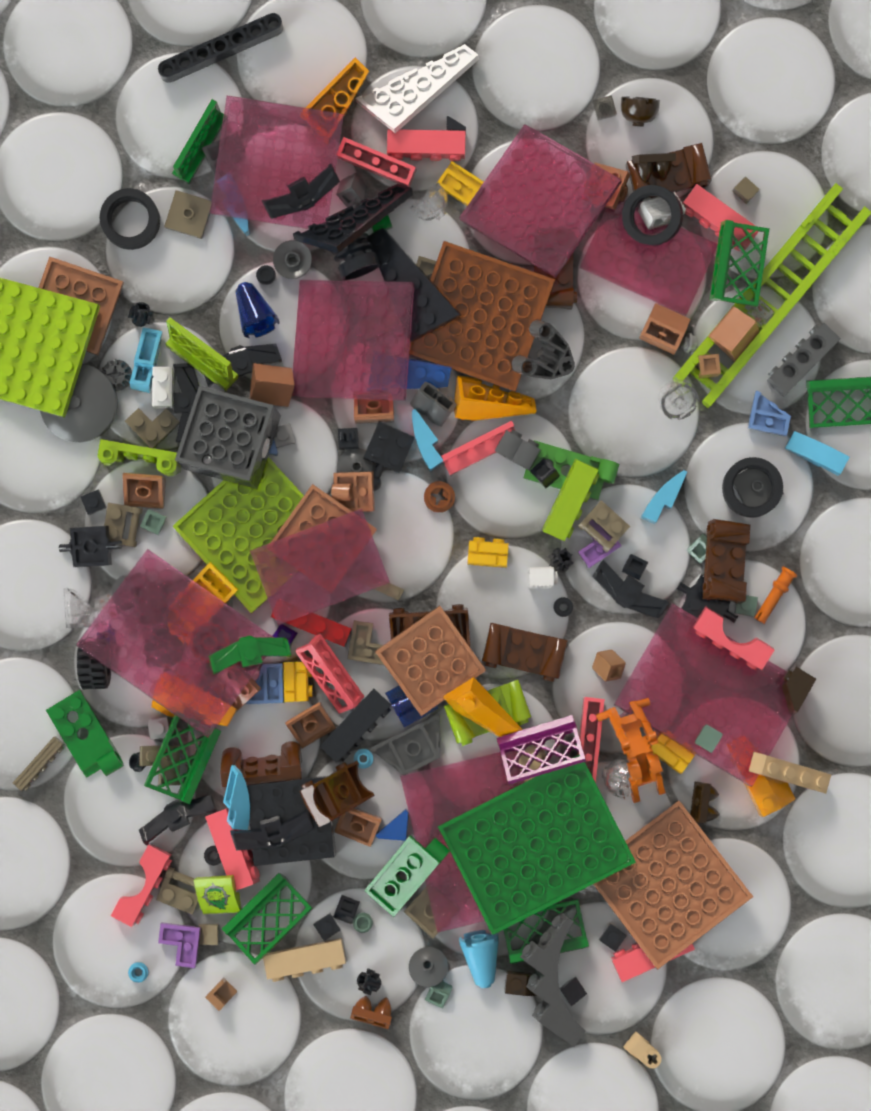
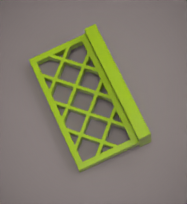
M169 317L166 324L170 339L165 343L166 347L223 390L227 391L238 378V374L232 370L231 362Z

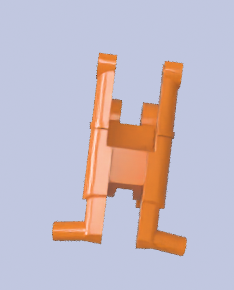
M649 698L629 702L633 714L620 718L615 707L596 714L599 722L610 718L623 753L627 757L628 763L626 764L630 774L629 784L633 803L640 802L638 787L654 781L658 795L666 793L660 773L662 772L661 763L658 755L653 754L651 745L659 743L657 735L652 730L651 724L642 710V707L651 705ZM641 727L643 728L646 736L642 737L640 731Z

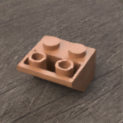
M655 303L639 339L674 355L691 319Z

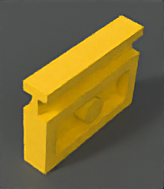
M451 161L436 183V186L469 207L483 186L484 181Z

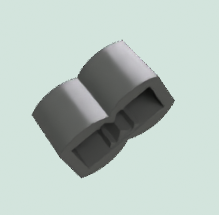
M424 382L410 402V405L417 412L426 415L432 423L438 426H442L457 405L453 399L442 394L434 385L428 382Z
M513 429L511 432L506 430L495 452L530 471L542 451L538 448L539 444L531 439L528 442L521 439L522 434Z

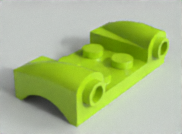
M100 439L98 459L104 465H112L115 461L123 463L124 457L138 461L139 457L146 460L145 462L156 464L158 471L166 476H174L181 473L182 467L175 461L177 452Z
M519 680L487 690L519 726L529 722L528 718L532 716ZM449 704L444 706L457 744L461 743L462 746L473 742L472 738L490 732L456 712Z

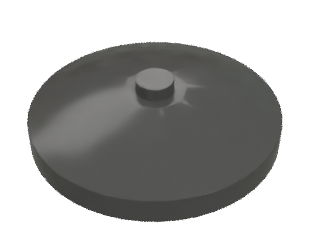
M82 364L65 418L40 411L47 428L59 438L70 442H88L104 434L113 423L118 408L117 393L110 379L102 371Z

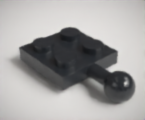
M380 421L363 457L377 464L373 474L374 491L381 487L380 477L384 468L400 473L415 438Z

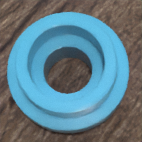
M360 749L355 753L354 761H358L359 768H368L373 763V754L367 749ZM361 755L367 756L366 762L360 761Z
M142 962L132 964L128 970L129 978L137 983L143 982L149 973L147 966ZM141 969L142 975H136L135 970Z

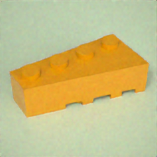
M356 57L300 114V117L327 144L330 142L368 76L369 70Z

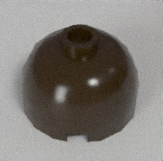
M630 96L621 97L622 115L626 120L633 122L632 126L644 127V123L653 121L658 115L660 100L645 97H635L633 99Z

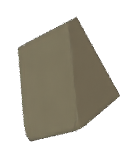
M745 176L732 191L747 204L760 189Z
M199 924V927H201L199 944L218 945L219 924Z

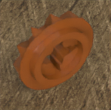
M433 482L424 492V502L427 508L433 512L443 513L454 504V490L445 482ZM441 489H443L442 496L448 500H440L438 505H436V498L431 494H439Z

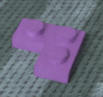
M593 520L589 522V524L595 530H597L605 539H607L608 541L612 539V537ZM591 537L593 542L581 549L578 554L587 567L590 568L620 548L621 544L617 541L606 553L603 550L604 547Z
M160 923L158 943L178 946L175 966L196 968L201 927Z

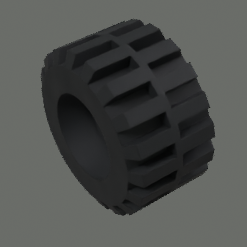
M106 639L81 640L78 645L77 675L83 690L107 689L110 684L111 653Z

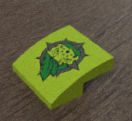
M234 875L196 877L194 879L197 899L203 914L235 913L242 909L240 894L236 892Z

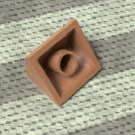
M732 307L708 337L735 362L760 331L754 319L736 307Z
M253 363L250 399L274 406L288 407L294 389L292 368Z
M393 391L354 393L355 424L378 423L379 421L394 422Z
M123 473L124 505L164 508L165 477Z
M321 702L285 722L302 749L336 729Z
M355 807L340 816L334 832L371 847L382 818Z

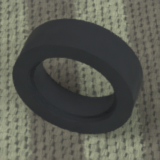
M647 185L638 188L627 198L622 210V221L625 230L635 241L646 245H661L670 241L679 232L683 222V208L678 197L670 190L657 185ZM650 196L663 198L671 209L669 225L664 231L656 235H647L640 231L634 219L637 205L643 199Z
M125 188L115 191L107 197L100 210L99 219L104 234L114 245L128 250L142 248L148 245L159 231V211L153 200L146 193L138 189ZM128 201L142 204L147 209L149 216L148 224L144 231L133 237L119 235L114 231L111 222L114 210L120 204Z
M749 457L736 462L727 471L722 483V493L726 504L735 513L750 518L760 517L773 510L779 503L783 494V480L780 472L772 463L762 458ZM751 468L764 472L769 477L772 485L769 499L764 504L756 507L741 503L735 496L733 489L736 476L741 471Z

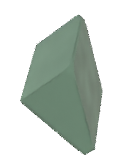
M704 534L687 549L700 564L706 557L707 537Z
M705 724L694 743L712 753L723 734Z
M442 981L438 985L430 987L425 1000L443 1009L451 993L452 985Z

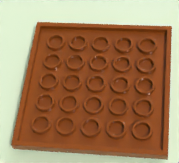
M443 241L430 280L462 316L413 342L409 341L405 353L439 365L452 367L453 370L516 392L522 374L512 369V360L518 355L529 356L535 339L529 332L530 324L535 320L542 319L555 279Z

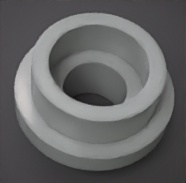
M687 333L681 340V347L687 353L694 351L697 346V337L693 336L692 333Z

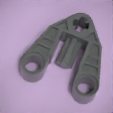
M541 320L533 321L529 327L530 334L543 344L554 349V352L544 347H541L540 350L538 349L537 357L547 362V366L528 357L518 355L512 360V369L525 376L550 380L572 373L575 368V362L569 344L550 323Z

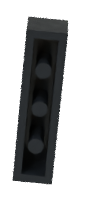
M373 688L319 747L336 763L339 760L344 762L351 754L349 752L351 747L354 745L357 748L364 740L362 737L366 731L371 733L378 725L376 723L378 718L381 716L384 719L391 711L389 707L392 704Z

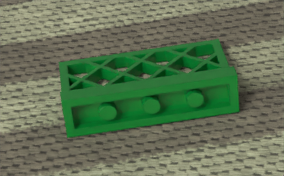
M211 99L173 165L174 170L172 174L188 184L191 183L205 158L202 148L214 143L228 118L227 115L221 113L217 101Z
M731 220L721 222L709 300L758 307L770 228L735 223ZM741 228L746 236L738 241L734 236V229ZM756 231L764 232L763 241L759 244L751 236ZM746 238L754 246L747 253L740 244ZM735 246L743 254L736 261L731 255V249ZM756 249L760 254V260L754 264L748 254ZM745 257L751 267L743 272L737 262ZM734 265L740 275L732 280L728 275V269ZM752 268L757 274V280L753 283L745 275ZM743 277L748 286L740 292L734 282ZM732 285L737 295L732 298L724 297L725 289ZM750 288L754 293V300L747 301L742 293Z
M871 377L806 381L809 428L871 424V420H865L867 417L871 419V409L867 412L860 406L867 397L871 400L869 395L871 393ZM854 390H860L864 394L858 403L850 397ZM835 391H840L845 395L839 404L830 398ZM813 392H821L826 398L817 405L813 401ZM847 398L855 404L849 413L840 407ZM827 400L836 406L829 415L821 408ZM857 408L865 413V416L860 421H856L850 416ZM837 409L846 415L841 422H836L831 417ZM820 410L826 418L821 423H814V414Z
M176 712L144 786L190 804L221 730ZM179 718L186 720L188 728L178 732L176 725ZM199 726L206 728L203 736L196 739L193 729ZM190 731L193 740L183 744L180 735ZM177 737L180 746L170 750L168 745L170 739ZM195 744V754L188 757L185 747ZM182 749L185 759L175 763L172 753ZM169 755L172 764L162 768L160 764L161 759ZM187 762V772L180 775L177 766ZM174 768L177 777L167 781L164 772ZM161 773L164 783L157 786L151 784L153 777ZM179 781L180 789L178 793L171 792L169 784Z
M278 873L222 930L256 965L313 908L292 886L289 880L283 874ZM286 886L291 890V899H281V891ZM270 902H277L276 914L266 913L267 905ZM281 902H290V914H280ZM294 902H301L306 909L300 914H294ZM256 916H262V928H252V920ZM266 916H276L275 928H266ZM280 916L290 917L289 925L286 928H279ZM242 930H248V942H240L236 935ZM252 930H262L261 942H251ZM265 931H275V939L272 942H265ZM251 945H261V953L256 958L251 954Z
M573 900L551 905L539 911H544L542 916L535 913L534 915L540 919L534 928L522 920L515 932L509 928L504 929L510 963L524 961L520 956L525 945L530 944L528 940L534 932L541 936L543 935L536 930L541 920L552 925L550 921L543 918L548 910H554L560 914L564 912L567 906L571 905L576 907L577 913L573 921L575 925L580 927L582 936L572 937L567 933L566 936L569 939L564 940L560 953L588 948L589 944L579 901ZM563 907L561 912L557 910V908ZM577 916H578L579 924H578L577 922H575V919L577 918ZM522 924L532 930L526 940L516 934ZM508 931L513 934L510 939ZM514 936L524 941L521 949L512 951L510 942Z

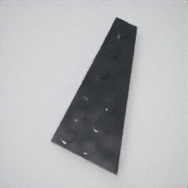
M396 184L379 192L378 197L369 200L366 198L362 200L361 205L355 208L350 206L326 217V222L316 225L314 223L308 226L309 230L303 233L300 231L293 233L294 240L339 253L413 195V190L411 187Z
M381 228L369 235L370 240L368 242H371L373 245L371 250L378 257L380 272L409 341L413 342L462 316L420 267L412 261L413 259L404 252L386 229Z

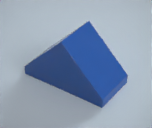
M405 809L375 836L378 839L406 841L409 811Z

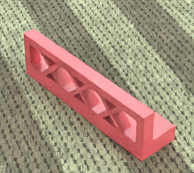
M510 421L442 455L441 458L449 475L451 476L497 453L495 449L506 430L509 432L512 429L515 430L513 422Z
M321 634L316 635L308 644L296 649V654L339 714L357 707L364 698V695ZM309 650L313 659L307 657L304 651ZM316 667L321 668L324 672V675L318 673ZM327 682L333 684L335 690L330 689ZM338 698L343 699L347 705L342 706Z

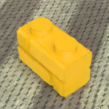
M473 537V541L469 540L467 565L507 568L509 543H504V539H493V542H485V538Z
M283 662L284 702L309 701V697H313V687L309 685L308 677H312L303 662Z
M661 731L657 736L659 743L651 745L653 754H657L661 761L679 774H682L695 756L692 753L693 748L684 742L682 745L676 741L677 737L670 731L666 733Z

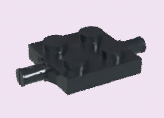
M109 526L70 528L71 539L69 544L59 545V548H65L59 549V552H70L73 567L112 565V549H122V545H118L122 544V541L110 540Z
M702 575L699 576L695 585L691 588L682 582L679 583L676 589L686 594L685 602L680 610L698 619L705 606L723 616V618L725 617L735 623L738 616L728 611L730 601L703 599L704 577Z

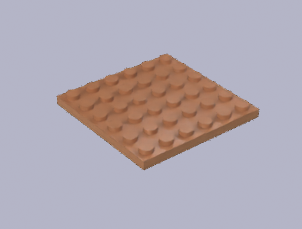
M677 801L626 840L636 863L593 884L657 970L753 898L750 891L680 801Z

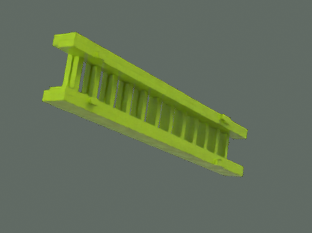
M837 183L833 185L763 270L761 287L765 283L785 300L777 310L763 297L759 296V304L773 315L765 325L761 321L758 322L756 320L757 317L744 308L746 305L735 303L732 306L754 319L760 332L729 369L720 362L721 375L723 376L717 384L710 378L699 379L698 374L700 370L695 367L699 362L698 357L700 355H711L708 351L715 343L708 336L672 378L676 383L681 384L690 373L711 390L702 400V404L707 408L715 402L870 216L871 211L864 206L853 221H851L841 210L831 205L843 190ZM825 210L847 227L840 236L819 220ZM813 225L834 241L828 251L806 234ZM801 239L822 256L816 265L812 264L794 249ZM789 254L810 271L803 280L782 264ZM776 269L797 285V288L791 295L769 278ZM750 288L742 294L747 301H750L752 298L754 299V293Z

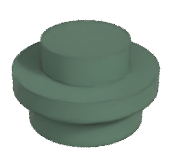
M362 912L354 917L353 926L356 931L365 933L372 928L373 920L369 914Z

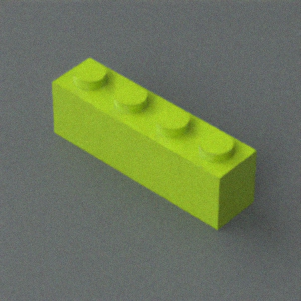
M575 458L543 525V532L563 541L571 537L574 530L572 525L575 520H579L582 514V509L580 508L583 502L586 503L590 497L591 492L589 489L592 484H596L599 478L597 468Z

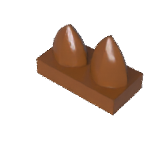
M364 996L353 1006L350 1019L389 1029L392 1019L390 1002L387 997L378 1003L373 1012L369 998Z

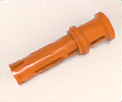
M782 566V572L777 580L773 581L771 592L754 617L763 624L766 623L783 593L789 591L788 587L792 580L798 576Z

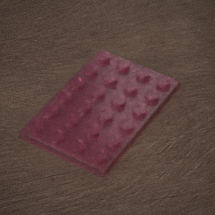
M619 201L615 210L606 208L580 265V269L686 316L718 244L683 228H680L676 236L664 244L655 246L642 244L630 237L624 228L622 210L625 202ZM639 208L635 209V223L639 230L647 235L659 234L669 225L649 230L638 213Z
M362 508L250 551L278 626L390 583Z

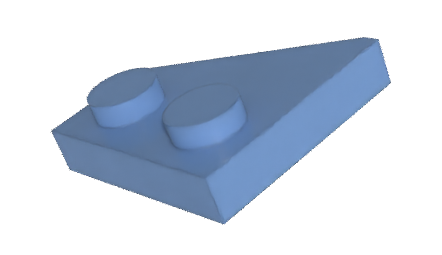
M755 391L748 429L787 436L791 416L779 409L775 403L761 395L762 393Z
M283 663L263 664L259 677L255 680L261 690L246 704L285 703Z

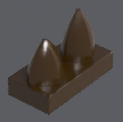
M676 153L632 156V164H637L638 173L645 183H647L652 174L653 163H655L656 170L660 176L665 178L671 169V162L676 161Z
M694 781L690 815L698 823H706L720 815L714 807L709 805V801L719 796V793L711 784Z

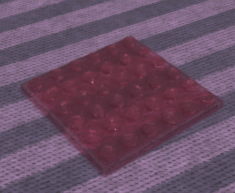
M227 95L210 214L308 229V226L314 223L318 225L326 222L325 218L329 216L333 189L312 208L273 219L270 218L261 200L289 194L290 191L287 185L302 177H305L308 183L311 182L330 163L336 171L344 114Z
M524 124L459 219L461 222L556 278L622 181L620 178Z
M300 280L292 397L406 401L414 283Z

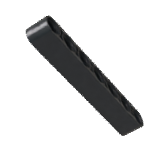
M270 13L170 57L158 65L160 77L167 83L174 82L278 36L283 31L281 17L276 13ZM273 21L279 23L278 26L274 28L270 27L269 24ZM255 29L261 30L259 35L251 34ZM237 37L243 38L241 43L234 42ZM219 45L226 46L223 51L216 50ZM201 53L208 54L205 59L198 58ZM183 61H190V64L187 67L181 66V63ZM167 68L172 69V72L169 75L163 74L164 70Z

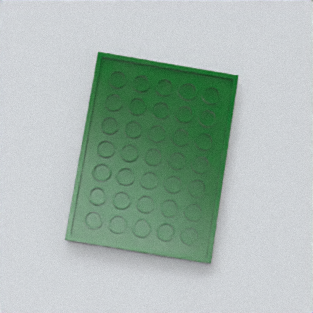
M585 762L536 776L438 826L492 935L636 863Z

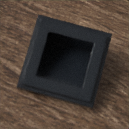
M447 116L446 130L465 131L466 135V126Z
M545 458L530 470V473L544 488H548L560 477L557 470Z
M341 895L333 917L352 924L360 901Z
M576 977L560 987L561 992L571 1006L587 994Z

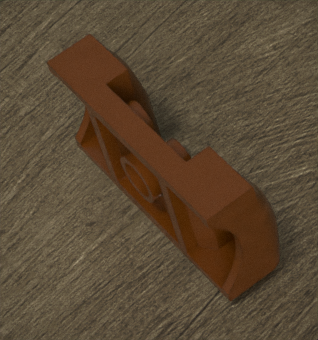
M698 143L683 147L681 150L669 152L676 153V161L671 162V169L665 178L660 176L656 170L655 163H653V171L647 183L641 179L637 170V164H632V160L627 161L625 166L631 174L630 180L633 192L647 185L661 186L673 193L694 188L696 184L702 188L708 186L712 178L703 144Z
M535 229L534 272L555 279L546 308L572 310L573 303H577V292H574L573 250L574 245H578V234H575L574 229Z
M718 519L708 521L703 599L725 600L736 604L746 602L747 582H744L746 545L750 542L751 524Z
M454 604L452 608L444 611L470 646L468 608H464V604ZM394 608L393 612L389 613L391 639L431 611L409 613L405 611V608Z
M490 623L482 661L488 667L497 668V665L543 675L544 680L554 682L555 678L559 679L568 640Z
M289 741L281 746V756L268 755L267 757H249L247 759H242V752L238 748L230 747L222 752L220 767L222 787H227L231 765H235L240 770L246 785L302 779L301 746L297 742Z
M358 761L348 765L346 762H343L335 767L336 771L316 783H313L311 780L301 785L302 790L299 791L301 797L319 827L335 820L375 796L360 781Z

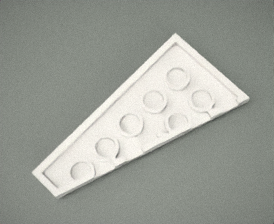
M463 45L444 54V57L436 62L430 61L419 70L414 69L389 81V85L378 89L377 87L371 90L372 93L364 97L362 95L356 97V102L391 131L397 133L479 60V56L469 47Z

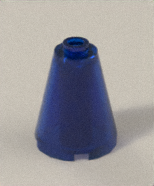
M240 283L235 293L241 330L244 337L250 338L249 335H255V338L270 333L275 329L274 325L276 323L279 325L280 323L278 316L252 283Z

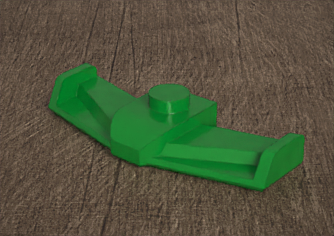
M246 636L241 637L239 641L208 657L212 673L215 675L240 661L242 668L262 664L261 656L291 657V650L287 638Z

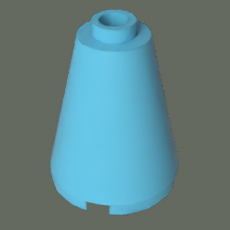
M486 930L468 932L464 934L463 939L459 938V944L475 985L480 988L491 987V984L495 982L499 937L498 933L494 935L486 934Z

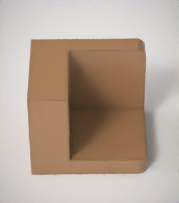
M719 354L700 355L698 357L699 379L718 377L721 374Z
M613 650L600 651L596 654L592 669L605 682L621 679L626 662Z
M223 977L205 998L220 1011L237 993V990Z

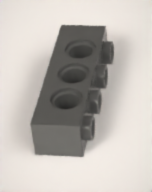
M825 323L820 327L816 324L808 332L811 336L807 340L803 338L795 346L797 350L793 354L789 352L782 359L784 363L780 368L775 366L768 373L770 378L767 382L783 397L841 339ZM812 340L820 343V349L812 347ZM798 354L806 356V363H801L798 360ZM785 368H790L793 371L792 377L785 375Z

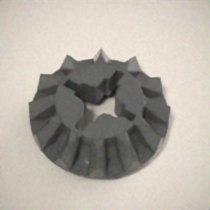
M115 359L108 361L102 367V372L110 379L116 391L123 390L130 384L132 370L126 362ZM116 369L119 373L124 374L118 377L117 383L114 377L109 376L115 373Z

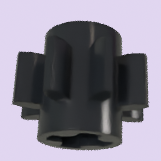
M138 302L136 305L131 306L128 318H132L134 325L143 327L146 323L150 324L154 311H150L148 304Z
M556 548L548 556L551 559L549 566L554 567L557 572L560 569L566 572L574 564L571 561L573 554H570L566 548L561 551L559 548Z
M367 968L366 973L361 972L357 977L358 990L363 991L367 995H371L372 991L377 992L381 987L380 974Z

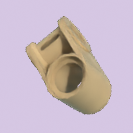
M636 1031L623 1046L632 1056L639 1059L649 1068H657L661 1063L662 1058L659 1052ZM649 1054H655L656 1061L654 1062L651 1060L650 1062H648L649 1059L647 1056Z

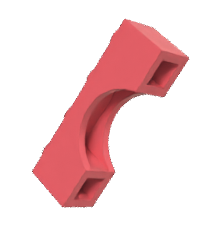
M705 606L693 625L698 636L704 639L706 636L713 640V645L720 649L723 647L730 650L729 654L738 660L740 657L747 661L746 665L754 670L757 668L762 670L775 651L772 646L757 637L747 643H737L730 640L723 631V616Z
M153 844L147 846L139 861L146 875L144 888L135 896H122L111 914L113 918L130 927L134 926L135 923H140L144 915L142 913L144 906L148 907L153 899V895H151L153 889H158L163 880L160 877L163 870L167 871L172 863V860H170L172 854Z

